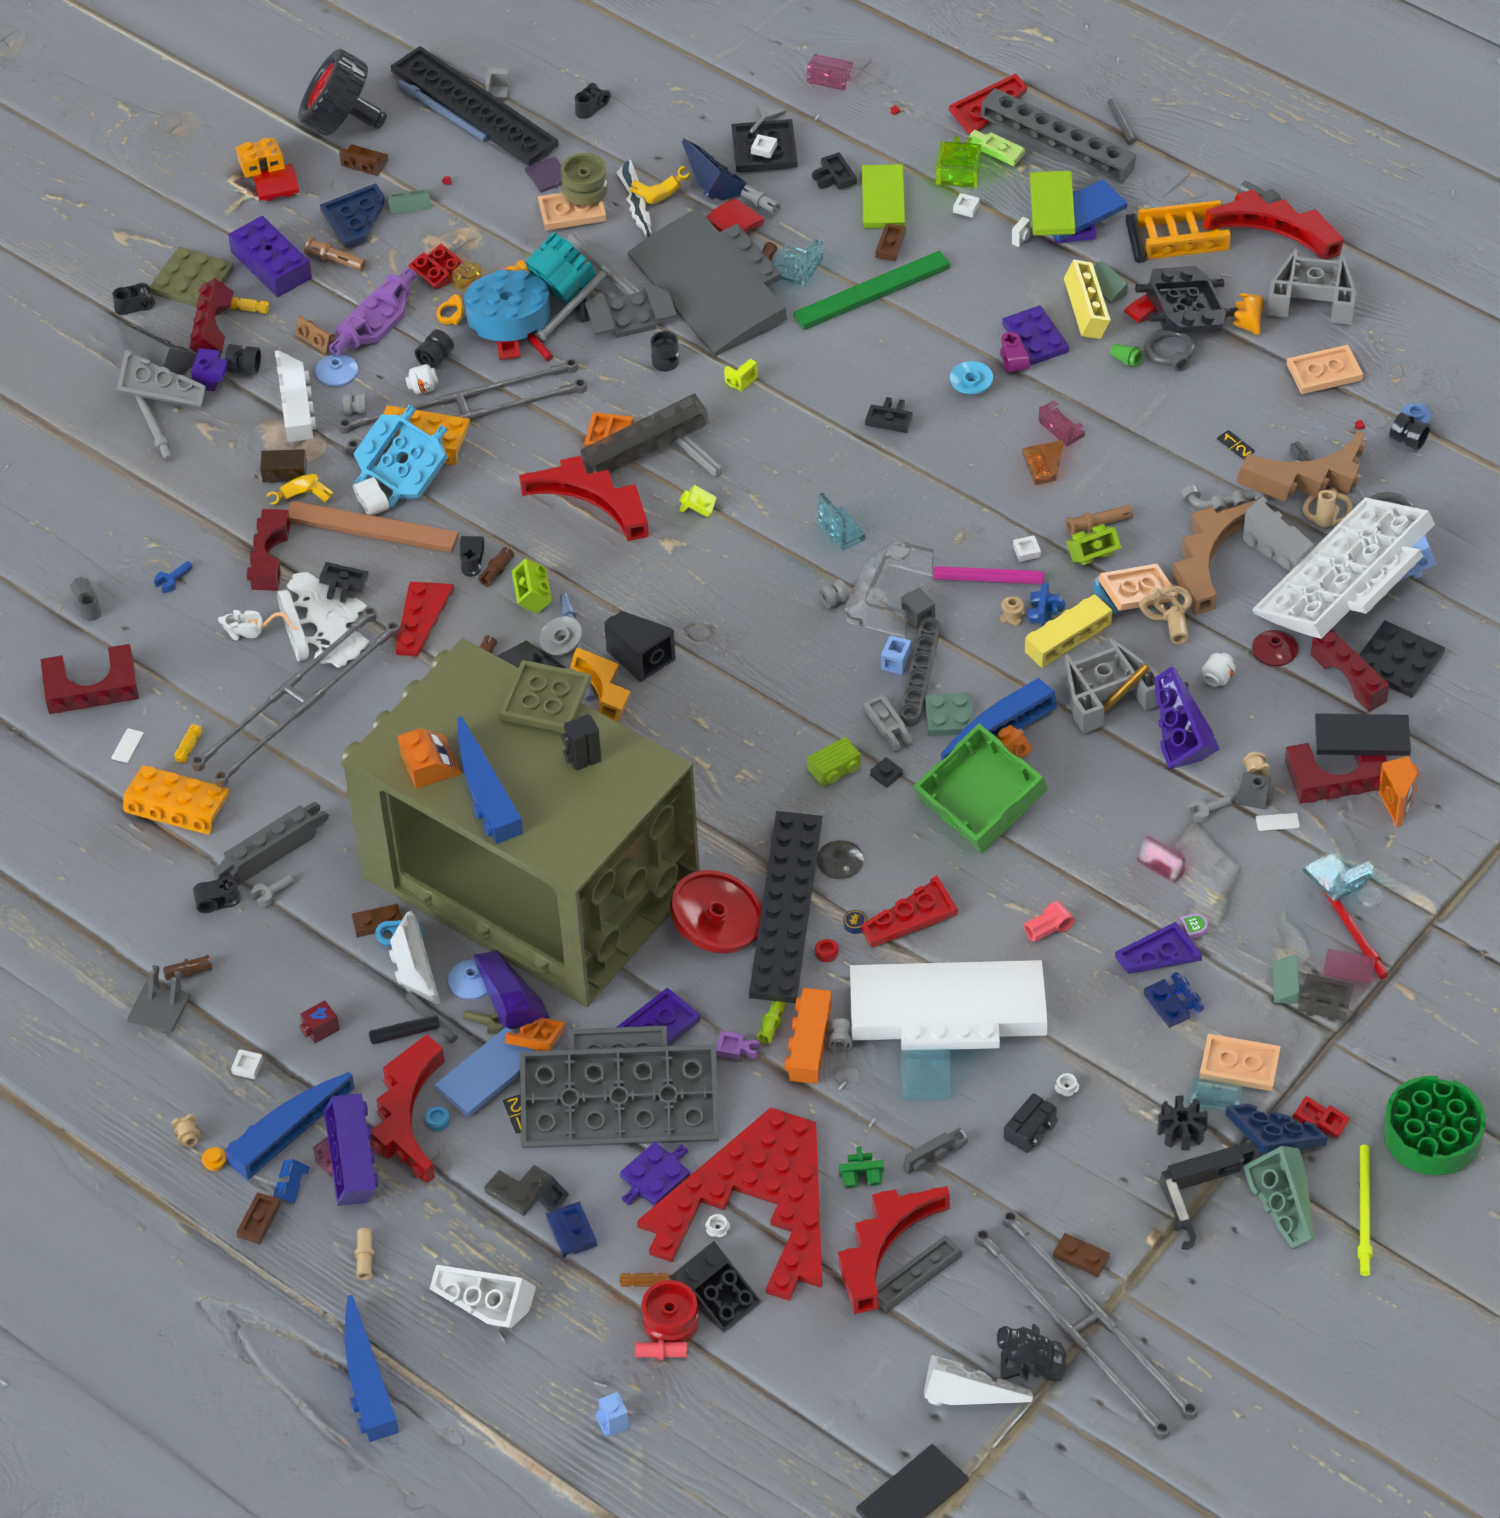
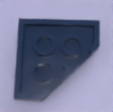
M375 183L320 204V210L347 249L366 241L385 203V196Z
M1248 1103L1227 1106L1225 1115L1250 1142L1256 1145V1148L1262 1154H1267L1280 1146L1298 1149L1326 1146L1328 1137L1314 1123L1305 1121L1304 1125L1290 1121L1291 1116L1274 1111L1271 1114L1257 1111L1258 1106Z

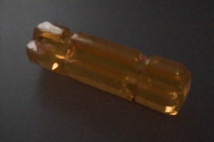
M655 1273L620 1274L621 1287H631V1285H634V1287H651L658 1282L669 1280L668 1273H658L657 1275Z

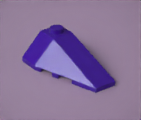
M1171 666L1156 676L1157 705L1160 706L1161 716L1158 722L1159 727L1162 728L1163 738L1160 744L1168 768L1174 769L1202 761L1220 750L1212 729L1176 668Z
M497 950L474 955V960L503 1029L505 1027L509 1029L519 1028L526 1024H531L540 1018L550 1019L542 999Z

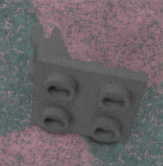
M153 965V971L149 972V982L146 981L127 1021L172 1033L191 995L189 992L181 991L182 974L180 971L174 972L175 977L172 976L171 989L159 986V966Z

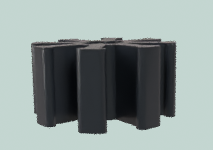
M1180 1095L1175 1096L1174 1107L1169 1105L1167 1101H1164L1161 1105V1114L1158 1115L1157 1133L1159 1136L1165 1134L1164 1144L1170 1148L1177 1138H1181V1150L1185 1151L1190 1149V1139L1196 1141L1198 1145L1204 1141V1131H1207L1208 1113L1206 1110L1200 1112V1101L1195 1098L1188 1108H1184V1096Z

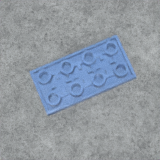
M507 1027L435 1084V1089L468 1118L520 1076V1052L535 1051L534 1049L505 1043V1034L512 1032Z

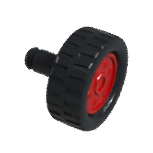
M343 49L333 51L317 70L303 96L298 111L300 122L324 136H329L351 114L369 126L380 129L387 118L386 112H382L380 108L360 97L368 75L366 63Z

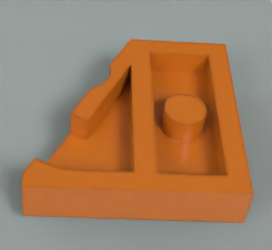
M593 412L584 442V449L606 452L634 425V417Z
M540 1018L531 1024L520 1027V1033H506L505 1043L534 1049L535 1051H551L565 1031V1022Z

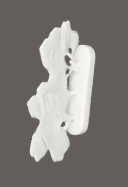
M309 572L293 574V579L287 584L290 590L299 595L296 602H293L288 590L277 591L280 612L286 614L292 625L298 628V630L292 629L283 618L298 662L309 658V642L319 648L314 656L316 658L323 652L321 647L328 648L349 630L346 628V624L354 622L358 617L357 613L362 612L367 607L366 604L357 598H348L346 603L340 602V594L343 589L336 587L333 599H327L329 585L320 584L319 579ZM310 597L309 600L303 601V598ZM295 606L307 607L308 611L305 619L299 620ZM314 623L317 626L316 634L306 637L301 624ZM355 631L319 663H332L337 668L345 666L347 660L355 659L360 655L361 650L365 649L369 640L361 633ZM317 639H325V640H328V641L330 642V645L320 644L321 641H316V640H317Z

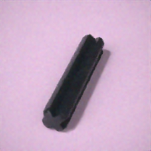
M1135 213L1127 214L1125 221L1134 259L1137 263L1144 262L1146 260V253L1137 215Z
M431 1015L370 1030L369 1039L372 1044H377L440 1028V1021L437 1015Z

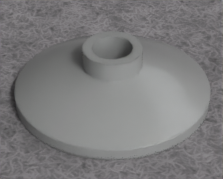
M567 616L558 617L549 621L540 632L539 643L542 649L550 655H565L579 645L583 636V630L576 619Z

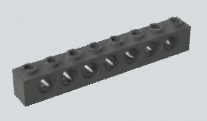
M994 88L982 102V118L1119 183H1123L1135 169L1137 154Z

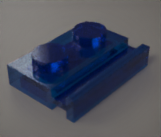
M580 1201L556 1209L554 1213H546L547 1222L563 1258L567 1257L570 1253L576 1254L597 1246V1240Z

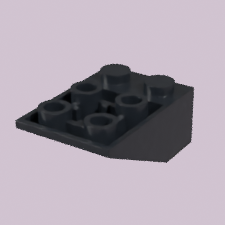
M715 1241L704 1247L669 1276L671 1280L680 1281L692 1289L696 1295L698 1310L722 1332L727 1330L761 1301Z

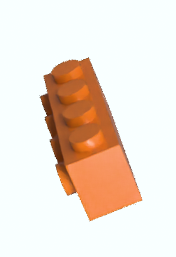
M803 988L801 997L796 999L795 1011H798V1017L794 1016L792 1021V1031H795L794 1037L790 1036L788 1051H791V1056H786L785 1071H789V1081L818 1084L832 1007V991Z

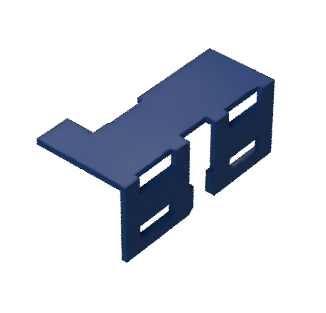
M295 1159L284 1160L279 1178L284 1176H290L288 1182L277 1183L273 1197L295 1204L301 1176L308 1175L310 1167Z

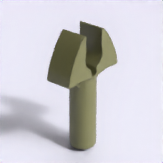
M466 1010L463 1014L465 1020L487 1025L488 1034H498L503 1030L501 1024H496V1022L500 1021L496 1010L491 1015Z

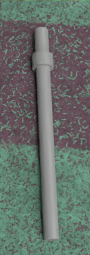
M135 396L155 438L154 443L157 450L162 453L166 462L171 461L173 456L169 450L170 445L167 438L163 437L146 399Z

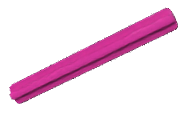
M935 566L933 574L934 579L1023 584L1044 583V572L1032 570Z

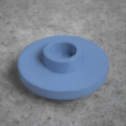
M1411 403L1404 406L1401 412L1414 417V422L1420 420L1428 424L1431 420L1430 410L1422 404Z

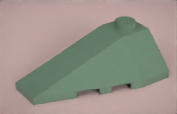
M1280 1146L1244 1165L1251 1191L1260 1198L1264 1204L1263 1208L1274 1218L1276 1227L1290 1247L1295 1249L1313 1240L1314 1233L1307 1173L1300 1150L1298 1148Z

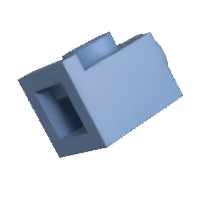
M890 635L881 653V670L903 675L905 665L911 655V641Z
M618 1392L598 1399L600 1410L596 1411L595 1417L605 1438L629 1428L628 1412Z

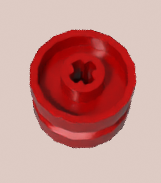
M674 1280L661 1281L649 1287L643 1295L641 1303L643 1326L647 1336L653 1342H658V1340H664V1342L689 1341L697 1332L699 1324L695 1293L686 1284Z

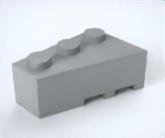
M1262 496L1245 511L1243 541L1262 552L1266 557L1279 563L1283 568L1292 571L1313 550V543L1294 525L1289 527L1281 519L1283 515L1279 511H1272L1265 504L1267 500Z

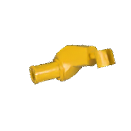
M682 166L678 169L677 177L672 175L661 184L651 187L635 179L631 184L633 187H630V192L644 197L646 203L656 204L674 194L682 186L681 181H688L691 178V173L689 172L687 175L682 176L681 174L686 170V167Z
M312 473L291 480L279 487L280 492L271 491L266 497L275 494L277 500L270 504L276 505L282 497L284 500H287L301 493L311 491L326 503L334 492L319 481L318 475Z

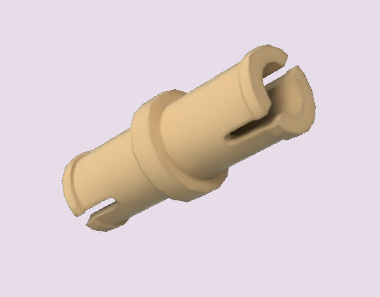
M369 1228L357 1230V1249L354 1256L357 1259L356 1277L359 1280H369L372 1278V1259L375 1257V1252L372 1249L373 1231Z

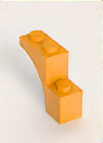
M577 647L570 668L578 672L591 674V684L594 686L599 699L598 712L619 722L631 692L613 684L619 664Z

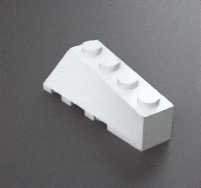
M279 350L275 351L288 442L314 439L312 430H316L315 417L310 416L314 414L313 401H308V399H312L311 386H306V384L310 383L309 371H304L303 362Z

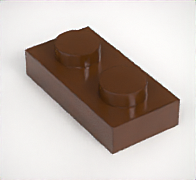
M885 224L876 249V258L897 260L906 234V226Z
M398 904L352 913L357 938L375 934L377 926L382 922L402 920Z
M257 1192L236 1232L237 1237L261 1244L281 1205L280 1199Z
M1064 1233L1053 1251V1257L1099 1277L1110 1259V1253Z

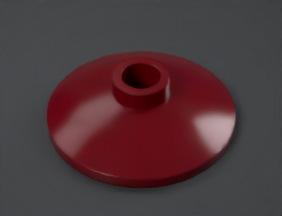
M1268 630L1260 633L1254 639L1252 651L1256 659L1265 665L1283 666L1295 659L1298 645L1290 634L1280 630Z

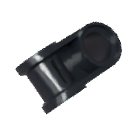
M590 83L575 95L576 116L581 119L592 117L594 113L608 104L611 97L610 91L598 88L597 84Z
M138 283L136 285L116 288L112 293L114 311L119 315H128L151 309L155 305V300L150 295V286L147 283Z
M461 536V571L465 576L473 577L481 571L482 556L484 555V536Z
M223 877L195 885L193 894L198 912L210 913L215 910L236 906L241 900L240 893L236 890V880L232 877Z

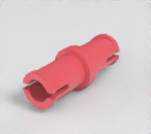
M664 1340L646 1343L635 1342V1358H658V1360L676 1357L687 1358V1342H664Z

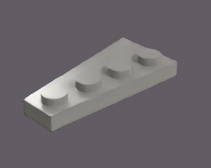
M125 350L116 390L118 393L202 409L206 386L185 376L175 374L163 366L160 367L143 357L140 358L132 352Z

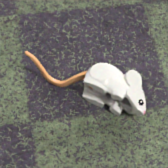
M234 610L233 614H227L218 618V622L234 640H238L240 635L247 638L258 637L261 631L278 616L283 617L292 629L298 630V628L292 625L288 616L281 612L272 614L265 622H263L259 612L250 610L245 611L244 614Z

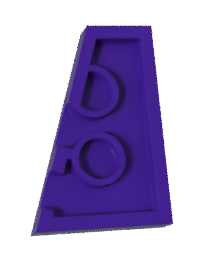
M1174 922L1116 951L1115 958L1127 974L1202 961V954L1179 925Z

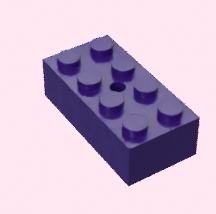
M263 215L228 234L231 253L275 296L280 297L312 279L310 261Z
M362 1093L332 1096L324 1109L337 1206L367 1203L376 1188H378V1175L373 1173L372 1166L375 1163L374 1150L370 1149L369 1146L371 1128L370 1125H366L365 1118L368 1115L367 1102L363 1101Z

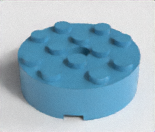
M497 270L495 273L488 274L472 282L465 292L464 303L467 324L470 329L478 332V336L493 341L527 338L528 333L535 330L537 332L541 331L551 317L549 290L546 283L526 270Z

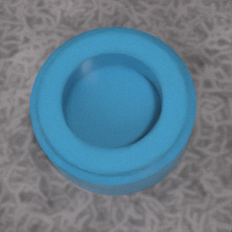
M440 1106L430 1108L425 1114L426 1126L435 1132L445 1130L450 1124L449 1112Z

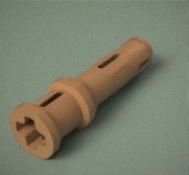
M309 237L306 241L304 248L306 255L312 254L320 257L322 261L331 260L359 271H364L367 260L335 249L328 242L324 244L316 241L314 237Z
M1127 504L1095 514L1085 512L1083 516L1075 518L1066 517V528L1070 536L1086 530L1091 532L1094 526L1133 518V513H1130L1133 510L1131 505Z

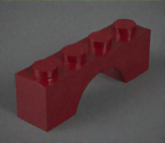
M213 278L208 283H203L199 289L200 294L196 304L197 310L193 319L194 325L190 335L191 341L189 346L197 354L199 348L217 350L220 353L223 351L225 336L217 326L215 315L218 316L231 307L234 291L216 278Z
M262 509L261 518H257L256 523L258 533L254 534L253 537L255 549L250 552L251 567L247 568V581L251 582L252 590L278 591L281 579L279 559L270 556L268 553L277 544L288 541L291 527L289 510Z
M1331 629L1322 639L1313 637L1311 656L1324 669L1332 666L1340 670L1349 681L1354 698L1368 712L1387 702L1389 684L1335 631Z

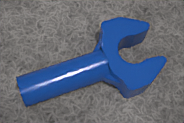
M186 561L170 574L162 571L159 572L154 579L155 587L164 583L162 585L163 593L174 591L176 589L175 580L192 569V564Z

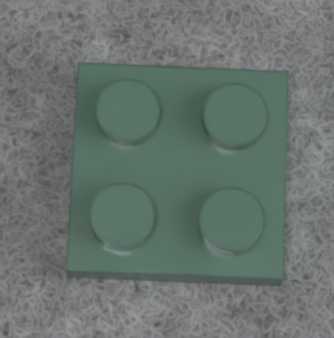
M971 693L925 695L928 736L958 735L973 721Z

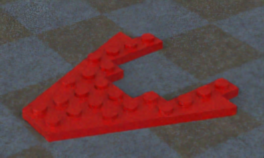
M770 1107L638 1219V1228L656 1234L649 1248V1255L673 1262L701 1203L725 1210L733 1191H737L777 1204L771 1218V1226L792 1233L767 1284L766 1293L790 1301L799 1281L821 1288L822 1261L816 1122Z

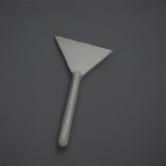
M758 104L761 118L751 128L750 132L753 133L764 119L785 113L787 110Z

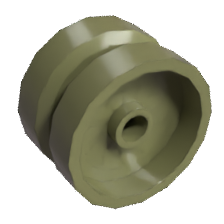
M578 153L568 157L562 163V191L564 197L569 202L583 206L592 205L601 201L606 196L608 190L607 170L605 162L601 157L591 153Z

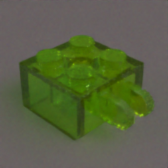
M955 136L953 142L940 141L936 164V185L977 188L982 161V144L972 143L971 137H967L966 143H962L959 136Z

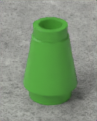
M1113 344L1110 349L1111 356L1129 367H1138L1142 362L1143 352L1138 347Z

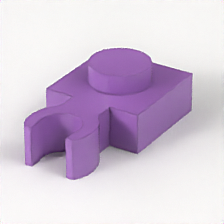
M720 1031L716 1046V1056L739 1060L741 1054H744L749 1058L756 1059L758 1057L757 1051L750 1049H760V1042L757 1040L745 1041L743 1034Z

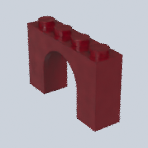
M125 644L108 647L110 660L108 675L102 681L88 686L74 684L67 678L63 655L40 659L45 700L49 714L139 699L131 645Z
M1309 743L1286 747L1285 763L1299 803L1302 804L1379 791L1382 763L1387 762L1386 756L1354 755L1358 767L1348 774L1335 775L1325 772L1317 765Z

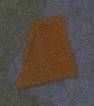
M1063 439L1022 448V455L1035 485L1056 481L1063 451Z

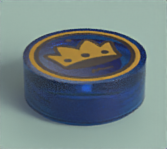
M851 910L843 918L845 930L852 934L861 933V925L867 922V916L860 910Z

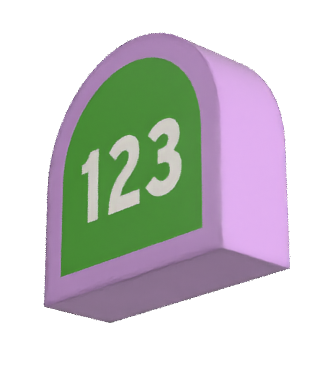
M1191 914L1180 917V924L1190 940L1200 938L1206 934L1208 922L1204 916Z

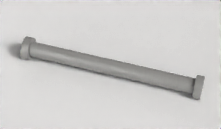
M602 266L599 269L600 272L541 331L535 333L541 342L544 343L548 339L547 336L605 278L611 276V271L606 266Z

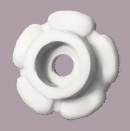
M1062 1074L1056 1080L1055 1090L1063 1096H1072L1074 1092L1076 1093L1079 1090L1077 1079L1072 1074Z
M714 1214L709 1217L705 1224L706 1232L711 1237H724L730 1229V1223L723 1215Z

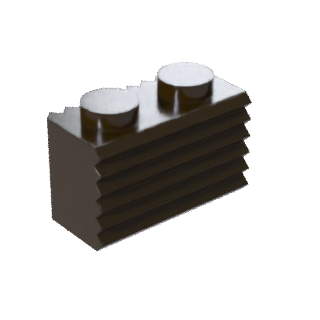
M305 449L261 451L260 471L262 482H288L306 475L307 458Z

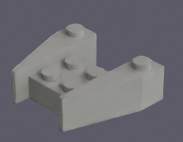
M1294 249L1271 281L1267 315L1288 318L1291 297L1333 302L1331 322L1352 325L1356 289L1344 254H1340L1339 261L1297 257L1298 249Z
M1112 638L1109 639L1108 650L1073 662L1068 654L1065 655V678L1072 715L1083 734L1104 726V707L1101 702L1107 700L1143 663H1146ZM1151 666V669L1128 691L1133 692L1145 711L1159 706L1157 705L1155 677L1159 674Z

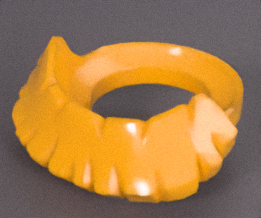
M453 295L448 301L438 307L436 317L440 323L445 325L460 324L464 314L462 298L459 295ZM448 306H456L458 308L448 318L440 316L441 311Z

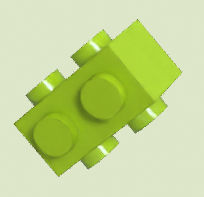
M1100 524L1092 527V532L1085 534V531L1073 534V538L1066 541L1072 562H1080L1081 565L1093 562L1095 557L1101 556L1103 558L1114 554V550L1121 548L1115 527Z
M527 558L524 559L512 570L517 604L538 614L552 602L547 570L541 564H537Z

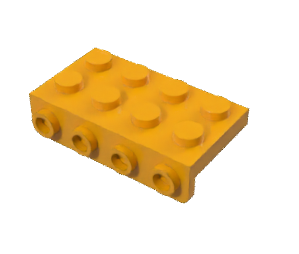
M387 405L383 415L400 416L406 408ZM416 410L409 421L428 435H434L440 425L448 429L441 439L448 457L444 464L456 465L459 449L470 427V419ZM398 430V432L395 434V436L393 437V439L388 444V446L382 454H385L388 451L390 446L393 444L394 438L400 434V430Z
M142 765L124 792L123 810L129 814L203 834H210L213 820L229 797L230 788L218 787L216 784Z

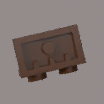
M353 144L347 150L341 149L339 151L341 166L375 176L380 174L388 162V154Z

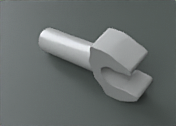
M1229 795L1209 803H1204L1197 798L1189 804L1188 813L1197 810L1201 811L1194 814V822H1206L1209 820V813L1211 811L1230 805L1232 801Z
M288 875L270 886L258 883L251 890V897L255 899L260 895H264L257 899L258 906H269L273 904V894L294 883L291 875Z

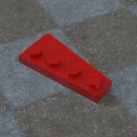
M1016 73L949 105L950 113L969 136L974 130L981 131L990 123V121L981 117L982 102L994 88L1018 99L1027 92L1026 84Z
M409 582L400 625V634L398 635L395 649L396 655L419 657L430 636L429 632L433 626L435 627L441 610H444L447 605L449 595H452L454 592V584Z
M936 875L930 879V883L924 887L922 885L919 886L906 899L901 898L895 902V906L889 910H883L862 924L861 931L871 948L956 916L958 915V909Z

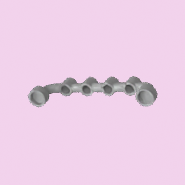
M1197 485L1186 486L1181 491L1185 502L1191 503L1198 509L1213 507L1216 513L1227 509L1226 505L1234 503L1236 507L1243 503H1248L1247 500L1254 498L1258 500L1262 496L1266 500L1269 499L1268 495L1254 489L1245 492L1237 490L1231 495L1224 497L1216 495L1207 501L1199 499L1201 493Z

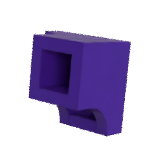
M199 348L191 369L192 380L206 386V391L215 392L218 381H223L229 366L228 360L221 359L220 351Z

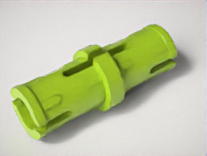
M772 1001L768 1013L763 1016V1024L757 1034L759 1042L763 1044H770L772 1042L775 1031L781 1026V1018L787 1008L786 1002Z

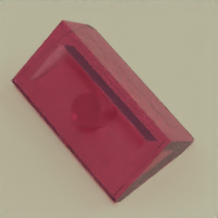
M1150 836L1145 837L1137 856V861L1171 883H1175L1184 874L1185 858Z
M1328 949L1323 974L1371 983L1376 958Z

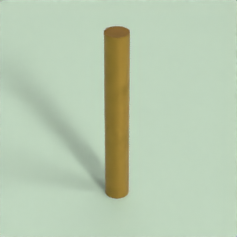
M1143 663L1102 704L1104 715L1151 669L1148 664Z

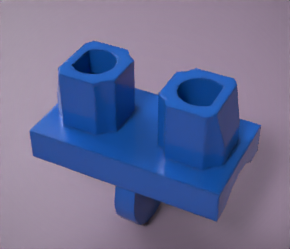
M1048 583L1041 584V591L1031 592L1030 594L1032 606H1038V608L1028 609L1027 616L1031 624L1042 623L1044 626L1048 621L1052 620V615H1057L1065 609L1066 603L1059 594L1053 595L1049 592Z

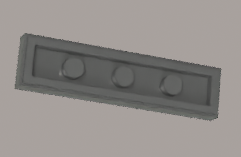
M946 1235L877 1286L878 1305L886 1313L959 1259L962 1256V1250Z

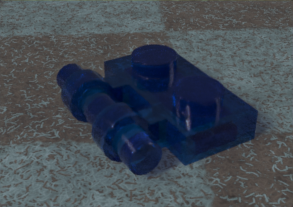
M1179 972L1171 975V979L1174 982L1172 985H1169L1163 979L1144 988L1145 997L1168 1028L1190 1019L1189 1009L1194 1008L1197 1013L1204 1010L1200 996L1189 987L1190 983ZM1181 992L1186 998L1182 1001L1177 996Z

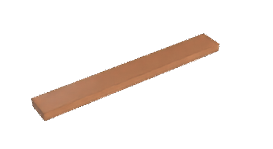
M291 501L288 508L290 521L294 524L453 553L459 538V533L456 531Z

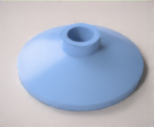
M329 355L317 364L315 369L316 377L327 386H343L355 379L358 374V365L348 355Z
M474 959L464 960L451 969L448 975V985L456 996L462 999L474 1000L488 994Z

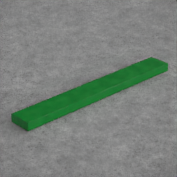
M940 250L796 310L793 312V316L805 330L950 269V262Z

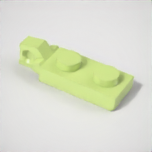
M974 130L970 134V144L980 151L1012 166H1015L1025 155V148L992 132L983 134Z

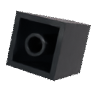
M624 611L609 617L604 622L607 652L639 682L644 681L676 660L674 630L672 628Z

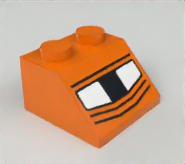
M421 728L397 736L400 755L416 789L462 774V770L446 736Z
M1409 756L1384 762L1381 767V783L1378 793L1396 827L1402 825L1413 804L1414 794L1417 791L1416 780L1419 777V771L1416 764H1412Z

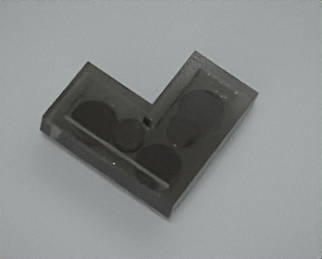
M533 1165L518 1182L499 1170L484 1186V1191L517 1213L525 1216L538 1201L535 1195L548 1178L554 1176Z

